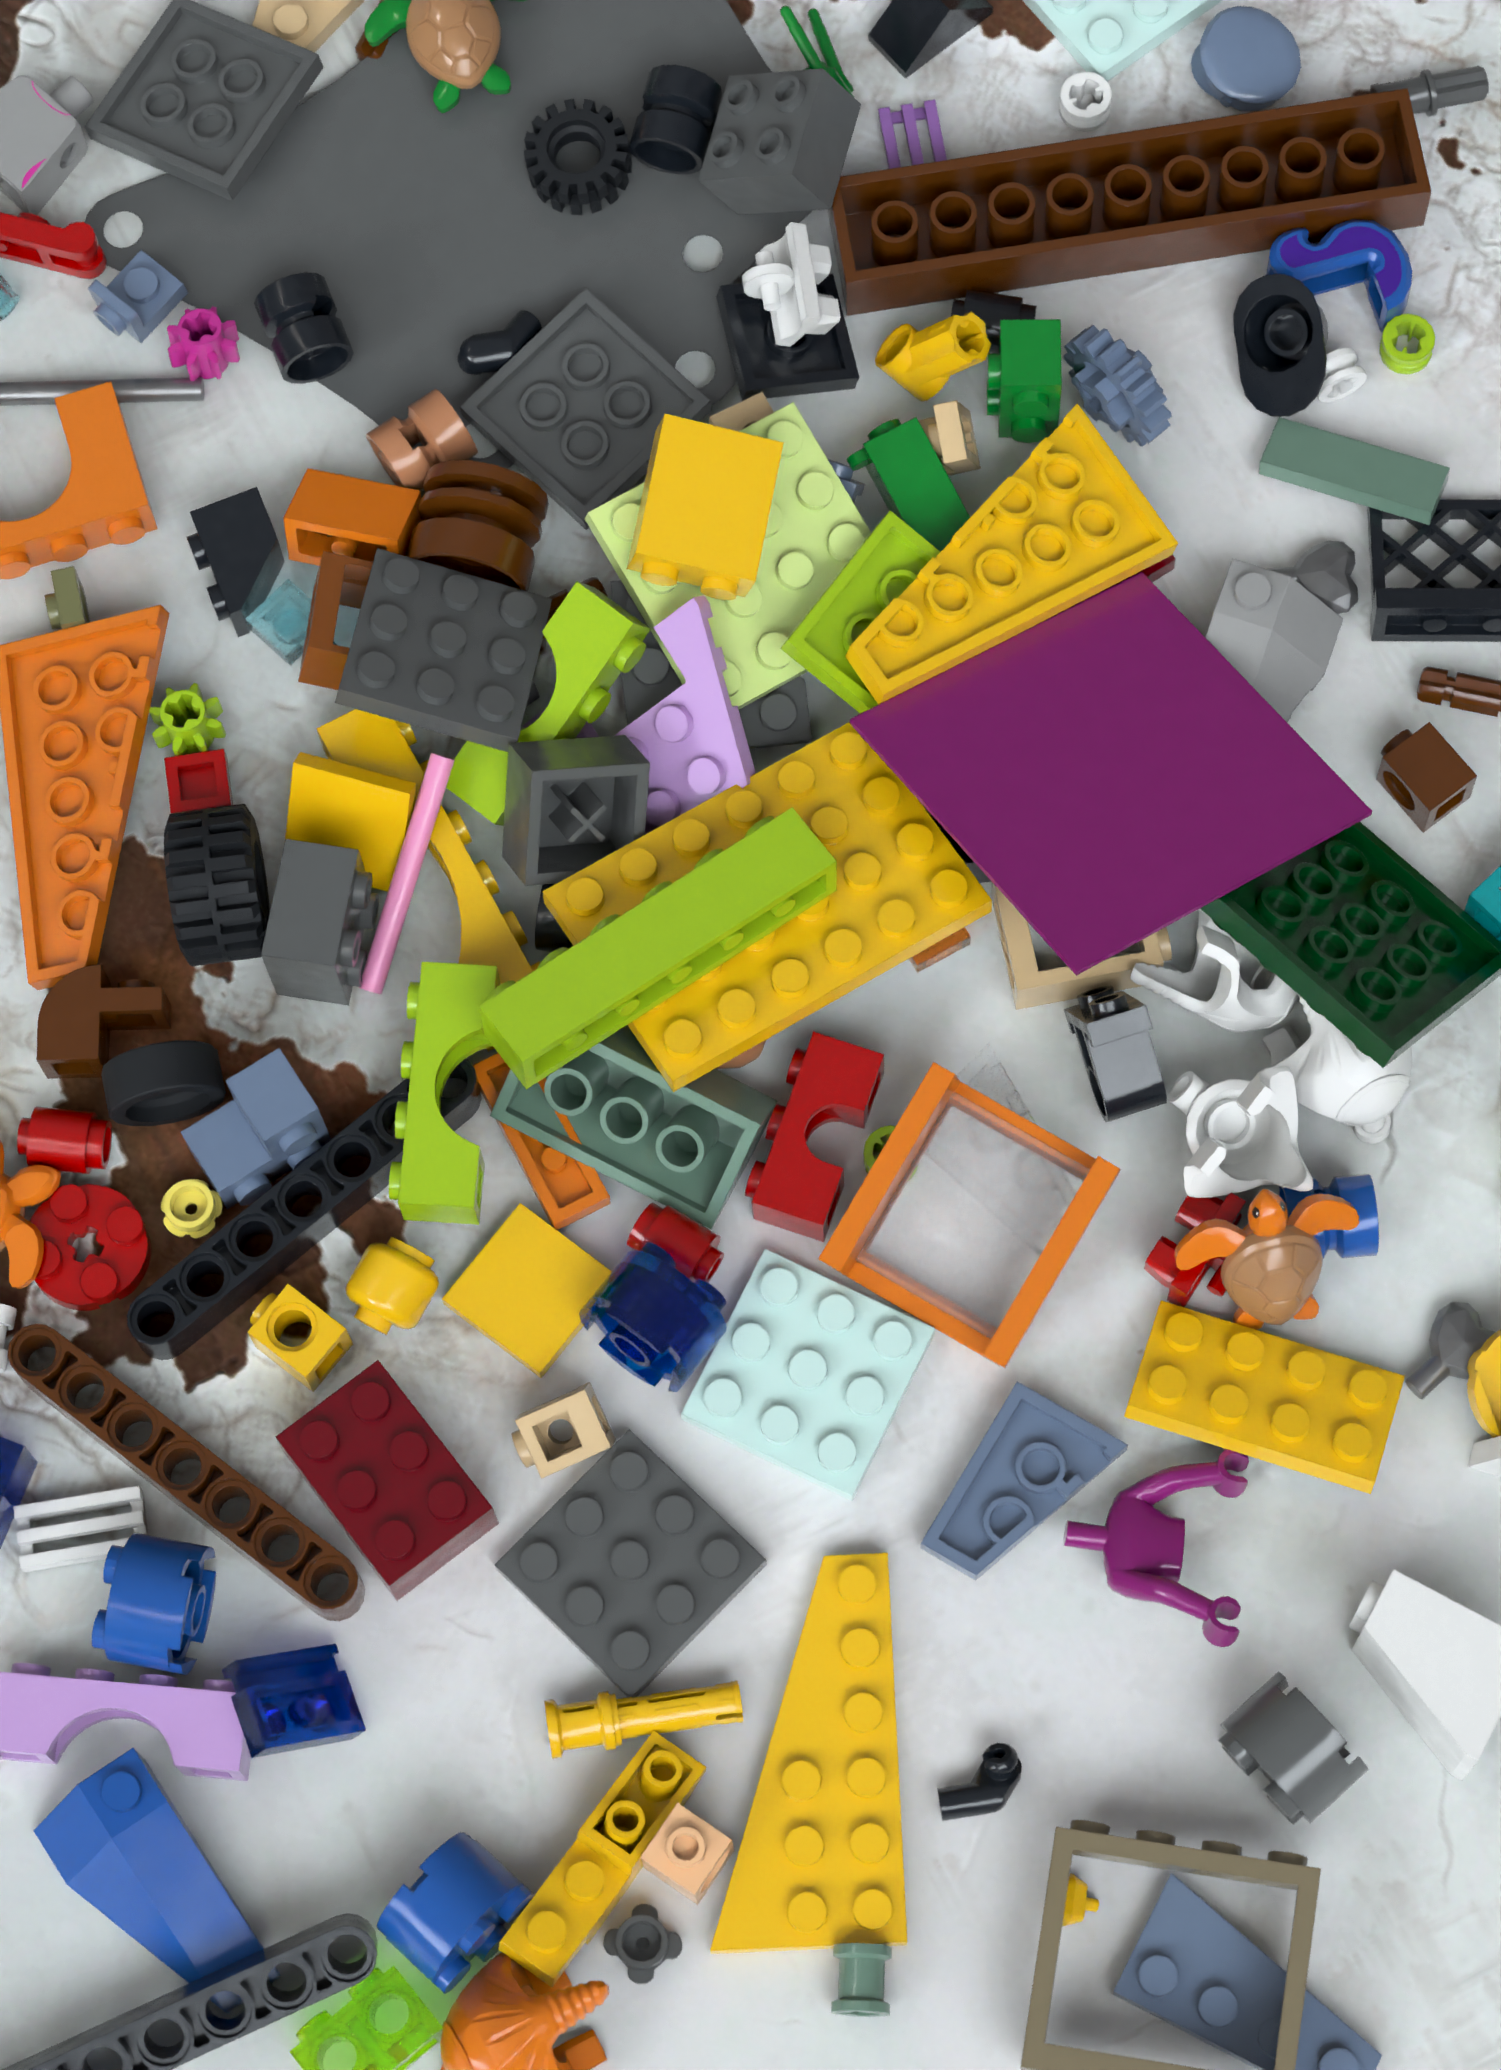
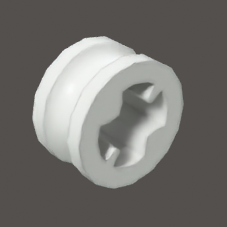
M1093 72L1075 73L1067 78L1061 87L1059 112L1064 123L1068 127L1082 132L1097 130L1103 126L1110 117L1112 99L1110 84L1104 77ZM1084 94H1090L1095 97L1094 103H1090L1086 110L1077 108V101H1081Z
M1345 347L1326 354V376L1317 397L1321 402L1325 403L1337 401L1355 392L1366 381L1367 374L1361 366H1354L1357 362V355L1352 348Z

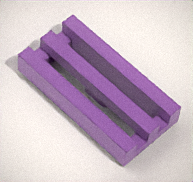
M935 99L924 101V107L913 109V104L910 103L901 105V111L890 112V107L878 109L888 169L901 167L893 124L904 123L911 165L924 164L916 121L926 119L934 162L947 160Z

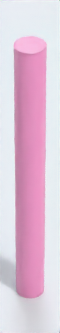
M436 753L430 754L362 973V986L359 988L377 994H382L454 764V759Z

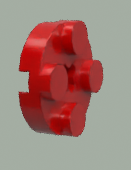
M73 1184L62 1185L57 1188L48 1200L38 1207L30 1219V1222L40 1230L44 1240L43 1258L35 1282L44 1295L58 1305L77 1311L100 1309L99 1305L110 1303L116 1298L122 1300L138 1287L147 1272L151 1259V1244L146 1224L133 1203L114 1189L93 1184L82 1186ZM87 1233L97 1234L96 1241L103 1247L99 1256L89 1254L84 1262L75 1260L77 1251L72 1246L74 1241L78 1237L84 1238Z

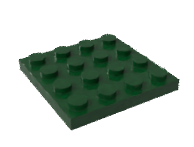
M1361 822L1350 826L1200 908L1212 918L1217 927L1229 933L1252 953L1264 968L1276 974L1299 994L1312 1010L1323 1015L1347 1036L1360 1052L1371 1057L1382 1068L1386 1067L1501 975V942Z

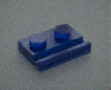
M336 1643L239 1659L222 1669L224 1679L231 1678L236 1694L231 1699L251 1758L352 1740L366 1731L345 1670H338L334 1655L339 1653Z

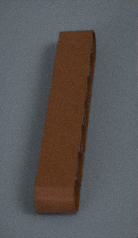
M32 1324L23 1327L14 1334L9 1343L8 1358L12 1368L30 1390L318 1616L328 1621H342L352 1617L359 1611L364 1601L365 1587L357 1569L346 1556L55 1329L45 1324ZM43 1347L56 1349L55 1359L46 1369L31 1371L27 1368L31 1354L37 1349ZM91 1384L104 1386L103 1397L94 1407L88 1409L75 1407L76 1396L82 1388ZM140 1421L152 1424V1434L144 1444L136 1447H129L123 1444L124 1433L132 1424ZM186 1459H196L201 1462V1471L193 1482L186 1485H176L171 1482L172 1471L178 1463ZM244 1497L250 1500V1510L241 1521L236 1523L220 1521V1510L229 1499ZM283 1535H293L299 1538V1549L290 1560L275 1562L268 1558L269 1547L276 1538ZM340 1573L349 1577L348 1589L339 1599L325 1601L318 1598V1585L327 1575Z

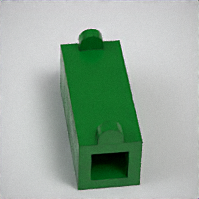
M917 417L901 424L899 419L887 421L873 429L867 436L869 441L863 443V449L853 453L846 460L852 471L866 467L888 510L892 511L941 552L970 516Z

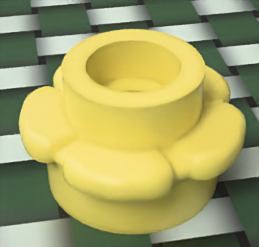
M187 1179L177 1182L165 1193L161 1202V1210L165 1213L163 1222L169 1232L178 1237L190 1235L195 1239L208 1235L215 1228V1219L222 1214L223 1207L218 1193L214 1190H209L208 1184L199 1179ZM194 1204L197 1206L196 1213L192 1215L187 1214V1206Z

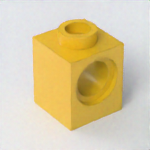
M287 1284L278 1296L274 1293L266 1296L256 1307L250 1318V1323L253 1326L249 1329L248 1334L255 1347L312 1392L316 1390L353 1345L345 1327L290 1284ZM303 1322L312 1326L311 1334L303 1344L290 1347L280 1343L282 1332L289 1325Z

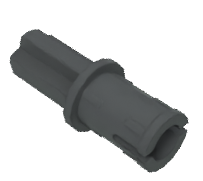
M1480 66L1434 75L1427 69L1422 70L1419 77L1370 86V94L1408 88L1413 113L1425 112L1428 117L1435 116L1437 109L1484 100L1489 93L1487 74L1485 69Z

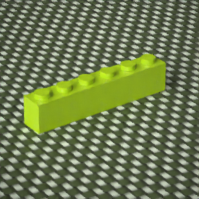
M793 807L776 818L773 816L765 817L756 822L748 830L745 837L725 850L715 849L707 853L697 862L691 872L673 883L666 881L655 886L645 895L642 903L621 916L614 914L600 921L587 938L569 949L562 947L548 954L540 962L538 969L517 982L507 981L497 986L487 996L485 1002L479 1005L483 1034L525 1089H528L837 891V861Z

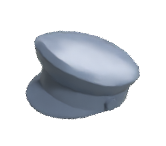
M1236 6L1219 12L1207 24L1200 44L1193 53L1191 68L1194 79L1206 93L1219 100L1223 106L1233 107L1240 111H1258L1273 105L1295 86L1301 69L1300 50L1292 33L1276 17L1258 8Z

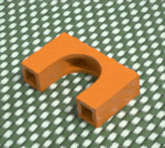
M111 381L54 398L71 454L70 478L60 497L43 512L23 520L0 521V579L18 578L26 574L31 567L54 560L58 562L74 561L83 557L88 550L107 544H130L141 539L145 533L158 529L123 413Z

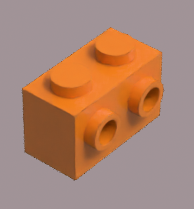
M307 468L283 517L289 560L319 566L322 553L326 551L374 561L377 548L406 556L412 530L420 521H423L418 511L421 491Z

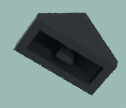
M892 0L868 34V40L906 79L993 14V7L987 0Z

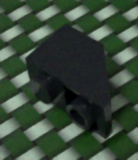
M257 487L190 511L197 533L186 537L198 569L202 570L211 567L217 584L206 587L218 620L221 621L230 617L238 637L250 633L285 562L277 535Z

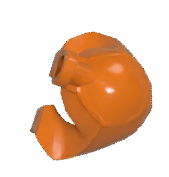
M501 1952L470 1980L451 2007L445 2022H443L441 2035V2060L443 2064L441 2070H591L608 2060L593 2029L553 2048V2045L560 2034L565 2033L569 2027L575 2026L578 2020H583L587 2013L594 2011L596 2006L604 2003L609 1995V1986L603 1981H589L587 1984L579 1983L572 1987L564 1971L554 1986L550 1987Z

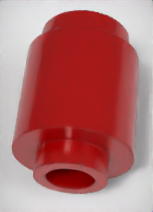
M36 1106L31 1118L23 1117L21 1119L17 1134V1152L19 1155H26L28 1166L46 1165L62 1172L90 1174L92 1168L105 1170L108 1165L112 1144V1124L110 1120L98 1119L95 1112Z
M650 1203L637 1219L627 1239V1246L637 1251L636 1258L687 1290L693 1287L697 1281L706 1285L712 1279L724 1258V1253L717 1249L721 1238L720 1235L670 1205L663 1209L655 1203Z

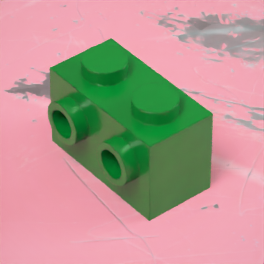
M1061 319L1000 320L999 353H988L987 416H998V438L1012 437L1015 441L1022 443L1039 442L1045 437H1049L1059 425L1062 387Z

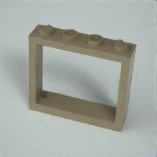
M1072 1820L1070 1829L1056 1827L1021 2070H1207L1045 2043L1073 1855L1297 1890L1274 2070H1295L1321 1868L1307 1866L1308 1858L1306 1856L1291 1852L1269 1851L1267 1860L1241 1856L1242 1847L1221 1841H1202L1201 1849L1176 1846L1175 1836L1158 1831L1138 1830L1136 1832V1839L1109 1835L1110 1827L1108 1825L1094 1821Z

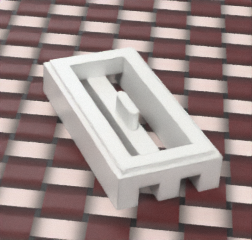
M140 1486L13 1506L14 1518L17 1521L18 1531H16L17 1543L20 1546L21 1553L19 1556L20 1569L23 1572L106 1559L112 1545L124 1547L129 1538L35 1553L34 1543L133 1527L134 1533L148 1535L143 1490ZM124 1506L131 1507V1512L32 1528L33 1521Z

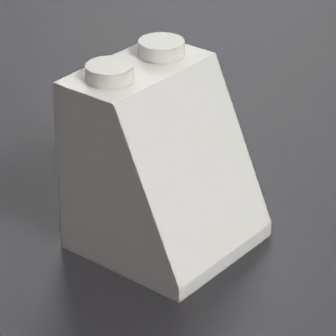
M1393 1569L1385 1586L1372 1580L1349 1625V1628L1360 1633L1352 1648V1652L1450 1775L1463 1781L1479 1760L1501 1716V1625Z

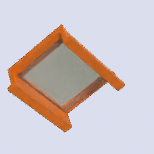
M933 1062L818 1259L991 1362L1006 1368L1121 1169L1099 1156L1095 1159L962 1083L954 1073Z

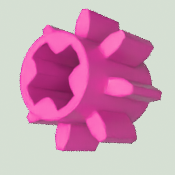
M212 306L209 310H190L188 308L179 320L178 326L168 325L167 327L171 345L167 350L173 368L186 365L190 381H195L198 377H203V379L214 377L221 379L228 363H236L240 360L236 343L239 340L236 323L234 320L221 323L216 307Z

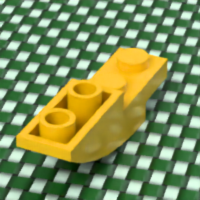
M653 1730L581 1826L575 1842L500 1940L498 1950L550 1987H553L585 1943L589 1944L643 1868L640 1859L641 1855L676 1804L685 1805L707 1767Z

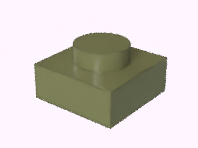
M71 566L52 570L51 576L55 593L45 595L47 613L52 629H66L89 623L90 618L85 592L75 567Z

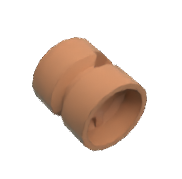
M433 389L409 405L408 417L401 420L393 416L366 434L373 452L394 484L420 491L424 490L423 485L426 473L434 464L448 460H469L478 454L477 447L462 420L447 399L437 389ZM418 442H421V444L423 445L413 449L415 444H417Z

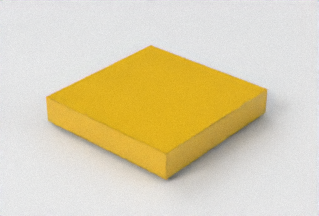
M299 752L292 767L285 839L358 849L365 871L372 873V888L388 892L414 809L417 783Z
M519 1203L444 1295L442 1301L446 1307L542 1378L619 1283V1278L615 1273L523 1204Z

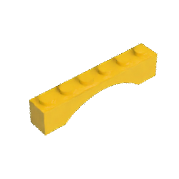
M354 709L316 728L323 751L329 760L417 783L415 806L429 760L419 764L409 746L417 743L410 724ZM440 805L427 849L448 877L458 900L461 916V951L458 964L497 966L501 984L507 981L517 982L538 969L540 961L530 966L520 948L527 944L528 940L512 910L502 914L492 897L499 893L500 890L491 870L484 860L474 864L468 854L465 845L471 843L472 839L458 811L455 809L446 814L444 808ZM493 1046L486 1048L487 1052L495 1049Z

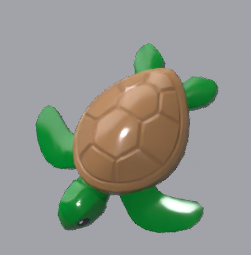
M383 0L371 13L365 24V37L372 47L380 45L389 36L406 27L407 41L413 57L423 69L439 80L433 92V101L437 110L441 113L448 112L459 103L461 89H472L479 83L491 94H508L511 91L510 76L505 70L493 64L501 42L499 17L491 1L495 0Z

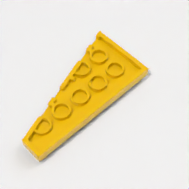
M1077 403L1048 438L1045 437L1037 445L1022 466L1012 476H1008L953 535L948 545L919 571L917 578L898 598H894L850 645L845 657L879 705L1171 556L1178 542Z
M888 1553L823 1556L711 1945V1954L834 1949V1945L840 1943H869L886 1946L907 1945Z

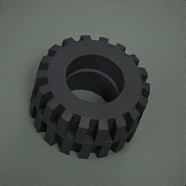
M245 804L169 814L164 830L165 871L171 914L181 953L190 966L262 957L261 953L270 915V904L262 847L253 815Z

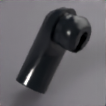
M521 310L504 330L470 336L460 346L457 357L460 368L471 375H479L483 372H497L541 331L540 321L531 312Z
M1005 1743L990 1745L982 1754L984 1760L971 1783L938 1788L942 1821L990 1814L1001 1810L1021 1778L1022 1764L1015 1749Z

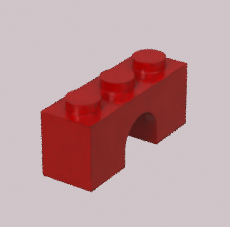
M814 1031L807 1050L797 1047L786 1077V1083L794 1085L787 1106L776 1104L767 1127L765 1139L773 1141L766 1163L756 1160L746 1185L745 1196L753 1198V1219L821 1242L825 1241L844 1188V1168L815 1157L809 1150L807 1142L817 1128L830 1122H843L865 1129L884 1076V1054Z

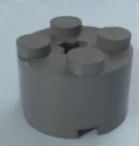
M1278 1671L1221 1724L1226 1733L1218 1741L1222 1744L1224 1751L1247 1776L1258 1768L1271 1782L1263 1790L1267 1793L1268 1799L1292 1825L1302 1817L1309 1823H1312L1369 1769L1359 1756L1351 1764L1346 1762L1345 1758L1350 1753L1344 1746L1348 1742L1296 1687L1287 1695L1283 1693L1289 1685L1286 1677Z

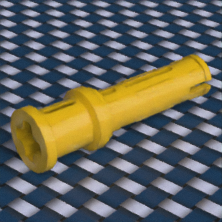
M737 1680L713 1686L694 1687L616 1699L615 1693L609 1694L608 1691L598 1692L595 1700L557 1705L554 1699L544 1700L552 1759L561 1758L564 1750L603 1745L606 1751L615 1750L616 1746L622 1745V1739L650 1735L653 1730L658 1734L717 1724L742 1723L744 1721Z

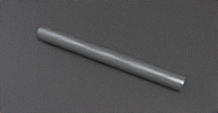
M190 377L0 382V406L56 405L54 400L56 397L109 381L112 382L119 403L204 401L203 377H198L195 381H190Z

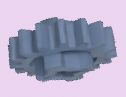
M1091 325L1087 329L1085 328L1064 346L1067 351L1063 356L1064 360L1073 368L1068 372L1072 378L1071 382L1078 389L1084 401L1083 408L1096 422L1101 420L1107 423L1114 432L1121 430L1126 441L1131 443L1135 440L1142 447L1146 443L1152 442L1170 427L1171 424L1168 422V419L1172 417V414L1163 405L1167 398L1150 369L1152 364L1140 350L1134 352L1128 349L1121 339L1114 342L1107 329L1103 328L1099 331L1095 325Z

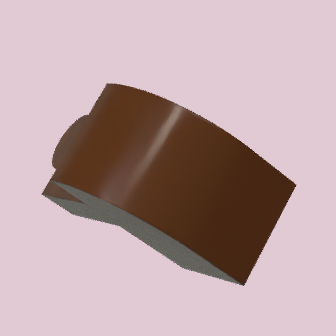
M101 964L77 969L63 977L47 994L38 1017L36 1060L47 1079L102 1077L103 1065L109 1061L110 1030L171 1029V1004L163 987L155 986L154 983L147 980L130 979L119 982L118 987L111 988V983Z

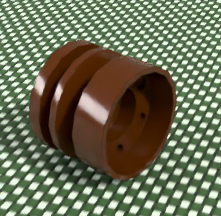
M448 460L434 464L426 473L423 485L425 495L420 499L418 505L419 515L423 521H420L412 530L406 557L528 591L535 564L534 551L531 547H534L541 539V522L546 518L549 505L545 491L536 482L520 473L495 464L472 460Z

